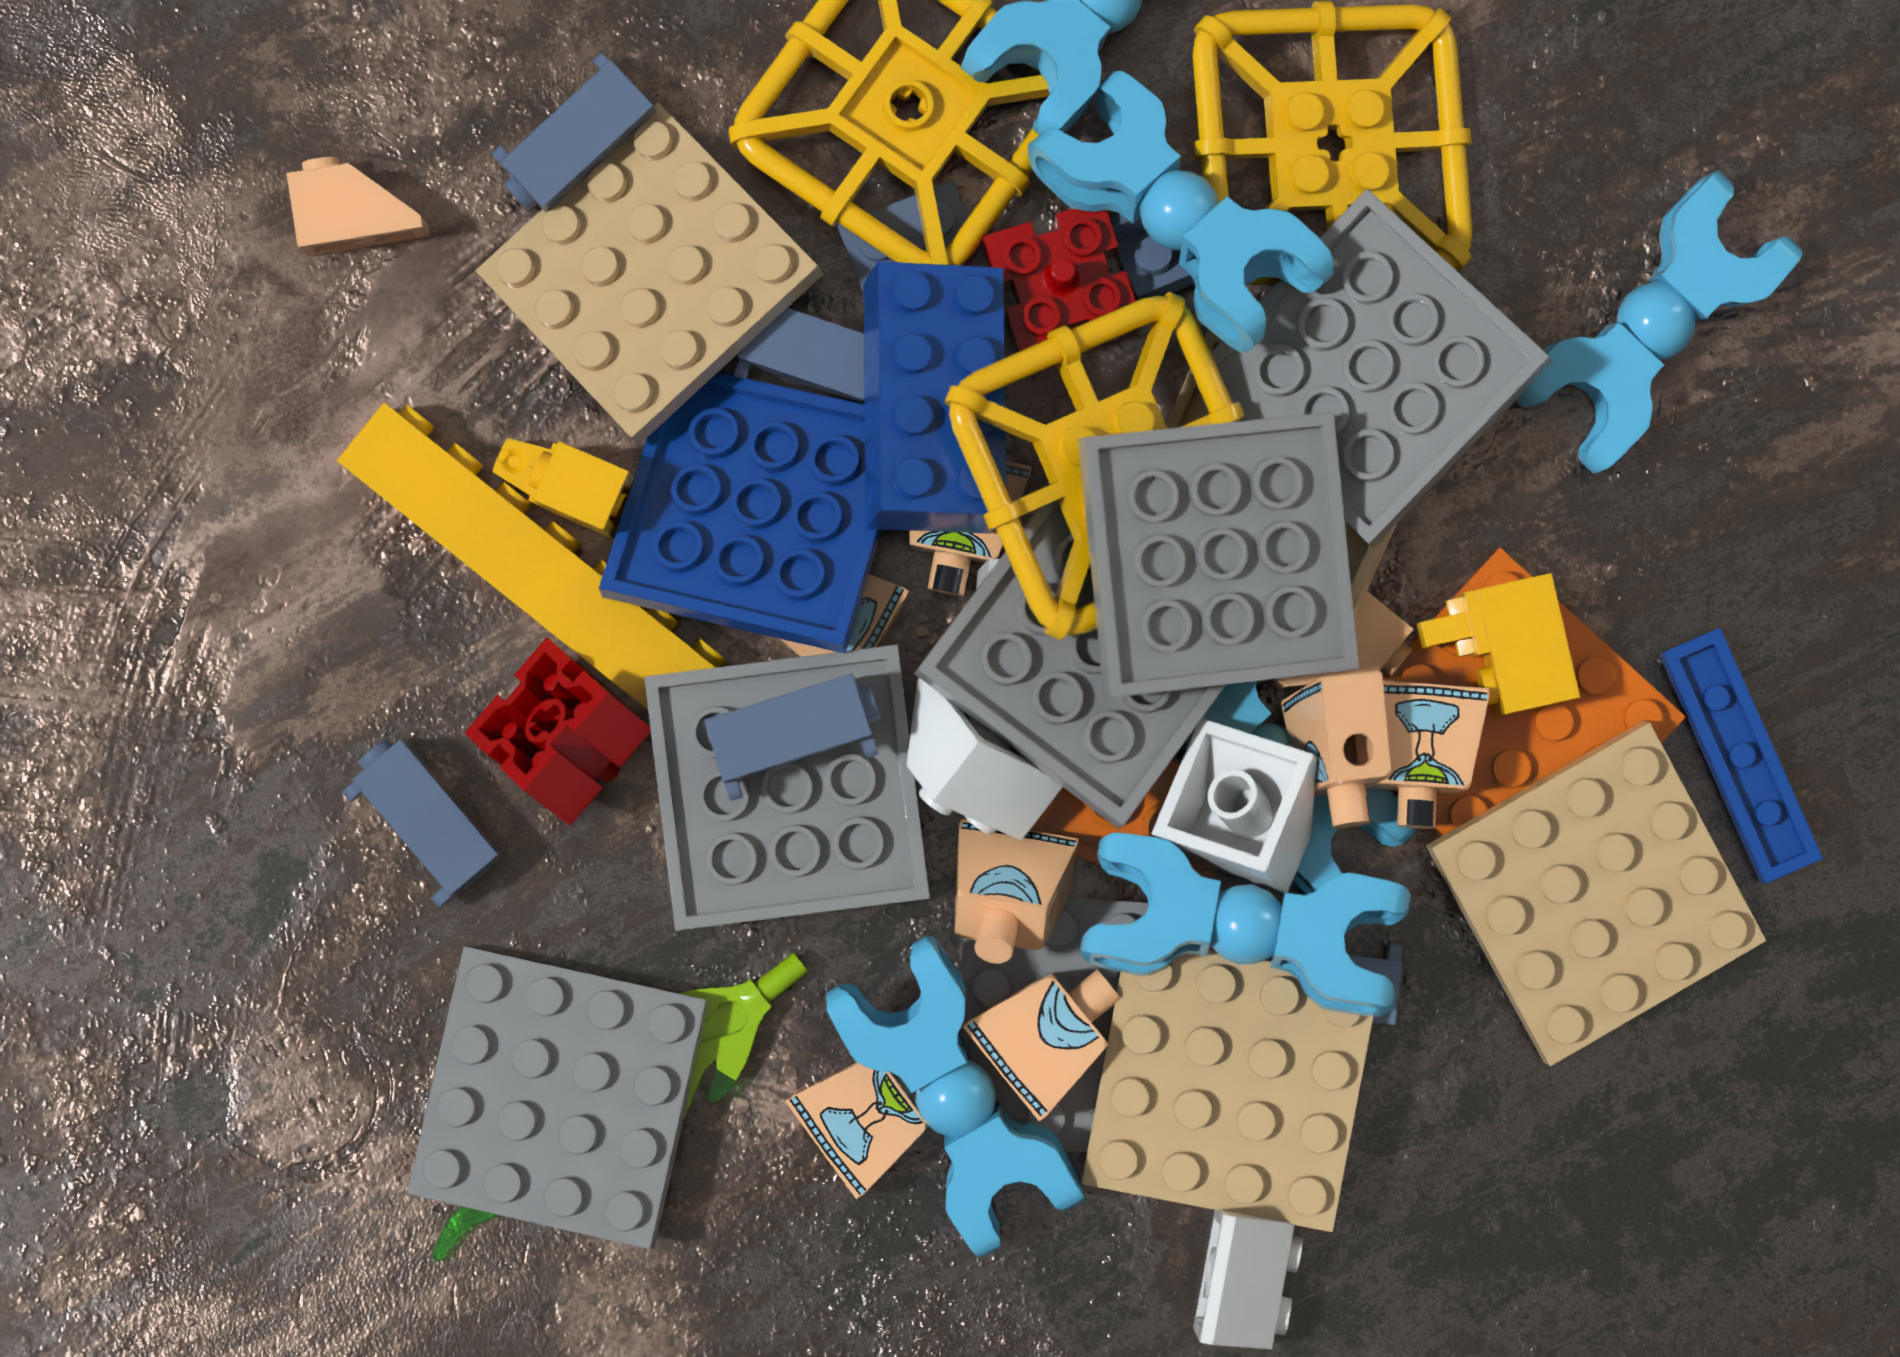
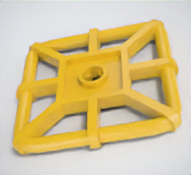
M818 0L802 22L795 21L787 31L785 37L788 42L741 104L734 119V125L728 129L731 146L739 148L740 153L756 168L822 212L820 219L832 227L839 223L893 261L963 266L970 259L982 242L983 236L987 235L1014 196L1021 197L1031 184L1028 178L1032 172L1028 145L1039 136L1032 127L1010 160L1007 161L968 135V133L987 106L1048 97V83L1042 75L992 83L978 82L972 79L961 69L959 64L953 61L972 34L978 28L982 30L998 12L992 8L994 5L993 0H937L961 16V19L938 50L901 25L897 0H878L884 32L862 62L823 36L849 0ZM808 56L815 57L848 80L831 105L826 109L763 118ZM912 94L917 96L921 100L918 110L923 116L917 120L909 118L906 121L899 119L896 116L897 108L891 101L895 97L906 101ZM830 131L860 151L862 155L835 191L765 142ZM955 152L990 176L994 182L945 248L933 181ZM878 164L915 189L926 251L920 249L852 203V200Z
M1314 1L1311 8L1232 10L1216 14L1213 17L1204 15L1194 27L1196 37L1194 39L1192 57L1199 140L1193 142L1194 159L1201 160L1202 177L1206 178L1215 190L1218 202L1220 203L1224 198L1229 197L1226 159L1268 158L1272 201L1265 209H1277L1286 212L1325 210L1328 230L1354 201L1368 189L1456 271H1461L1472 258L1469 249L1471 247L1473 229L1466 147L1472 145L1471 129L1464 128L1458 46L1453 28L1449 24L1452 17L1441 7L1436 11L1430 7L1415 4L1334 7L1332 1ZM1417 30L1376 79L1337 80L1335 32ZM1311 33L1315 81L1279 82L1244 50L1232 36ZM1431 43L1433 48L1439 130L1394 132L1391 88ZM1218 57L1264 99L1267 138H1224ZM1328 129L1335 130L1338 137L1343 138L1345 141L1346 149L1339 152V161H1331L1327 150L1318 149L1317 139L1327 136ZM1441 150L1448 234H1445L1399 192L1396 152ZM1259 278L1249 284H1276L1280 279Z
M1172 292L1166 293L1164 297L1153 296L1140 299L1071 330L1067 326L1054 329L1048 333L1047 340L974 371L961 380L958 386H950L944 402L950 407L949 416L953 432L988 510L987 513L983 514L989 530L996 529L1031 611L1039 623L1045 626L1044 633L1058 640L1064 639L1066 635L1076 636L1097 629L1095 602L1076 609V602L1090 565L1078 438L1167 429L1152 394V388L1172 331L1176 334L1209 411V414L1180 427L1238 422L1240 418L1245 416L1240 402H1232L1200 325L1190 309L1185 306V298ZM1152 322L1129 388L1098 402L1080 360L1081 353ZM1056 364L1076 412L1044 425L988 401L984 395ZM977 420L1033 443L1050 485L1012 501ZM1057 500L1074 538V543L1056 594L1053 597L1019 517Z

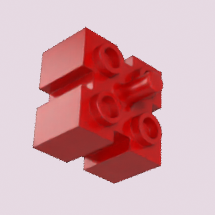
M1072 208L1056 213L1054 219L1055 230L1038 236L1035 235L1031 221L983 236V251L988 267L1003 268V293L1013 291L1017 304L1005 308V321L1016 353L1047 340L1048 333L1054 329L1067 326L1071 330L1136 301L1127 272L1110 274L1107 261L1116 258L1119 246L1107 210L1090 212Z
M546 637L515 673L514 676L521 681L518 687L506 701L499 695H496L465 731V734L487 756L497 762L500 768L524 792L570 826L603 788L596 779L598 778L603 782L612 781L617 776L619 768L634 754L638 746L649 735L651 729L645 721L619 700L591 672Z

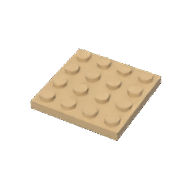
M659 102L654 105L656 113L601 164L595 167L563 199L546 213L541 209L475 270L637 445H640L824 275L819 266Z
M1647 721L1637 723L1426 845L1541 1059L1550 1067L1766 941L1651 723Z
M1210 947L1207 956L1184 954L1176 957L1166 968L1147 976L1121 972L1117 994L1121 999L1114 1005L1108 1046L1106 1048L1081 1184L1220 1211L1221 1209L1289 1222L1291 1225L1333 1232L1373 1016L1322 1009L1305 994L1299 980L1290 972L1270 968L1271 959H1266L1256 964L1238 965L1224 959Z

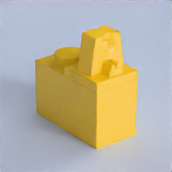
M507 438L501 447L492 471L495 475L529 495L528 501L534 506L612 540L615 539L634 480L629 471L560 441L557 444L553 443L551 449Z
M1552 573L1464 592L1455 599L1445 601L1449 616L1416 624L1422 649L1455 642L1458 657L1470 655L1473 658L1483 655L1486 667L1477 669L1479 688H1489L1488 705H1495L1497 717L1580 698Z

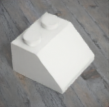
M919 678L917 680L906 766L922 786L919 791L920 797L930 807L943 815L949 816L952 811L964 815L972 825L988 835H993L998 830L1021 841L1063 787Z
M1201 719L1194 730L1151 834L1156 838L1171 841L1187 856L1189 862L1284 894L1288 893L1311 837L1317 757L1309 752Z
M1221 1209L1220 1211L1215 1210L1193 1326L1200 1343L1272 1350L1275 1334L1285 1336L1292 1303L1291 1298L1282 1296L1286 1271L1297 1273L1303 1245V1235L1293 1234L1295 1225H1291L1289 1222Z

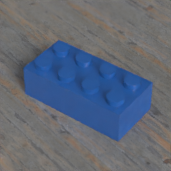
M878 261L863 284L866 529L990 534L995 528L989 530L984 520L983 514L987 513L988 510L953 432L949 416L950 407L944 402L950 386H958L961 380L974 371L1005 358L1003 268ZM1005 386L984 395V397L988 401L1005 407ZM977 420L1007 489L1006 432Z

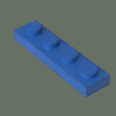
M1721 628L1714 629L1659 653L1760 883L1767 884L1823 859Z

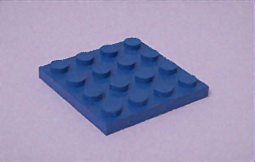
M720 372L716 373L647 437L600 582L599 590L602 597L846 654L883 530L866 529L864 404L747 378H739Z

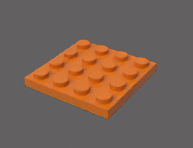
M1499 547L1451 599L1457 598V596L1464 592L1526 579L1532 576ZM1558 600L1580 698L1498 717L1495 705H1488L1469 789L1456 794H1437L1436 828L1434 829L1441 836L1445 835L1641 721L1651 723L1662 744L1686 716ZM1445 605L1433 619L1449 616L1447 606ZM1418 634L1409 644L1413 650L1392 676L1388 678L1382 674L1383 681L1479 688L1477 669L1486 666L1483 655L1473 658L1470 655L1458 657L1455 642L1422 649ZM1392 790L1398 796V791Z

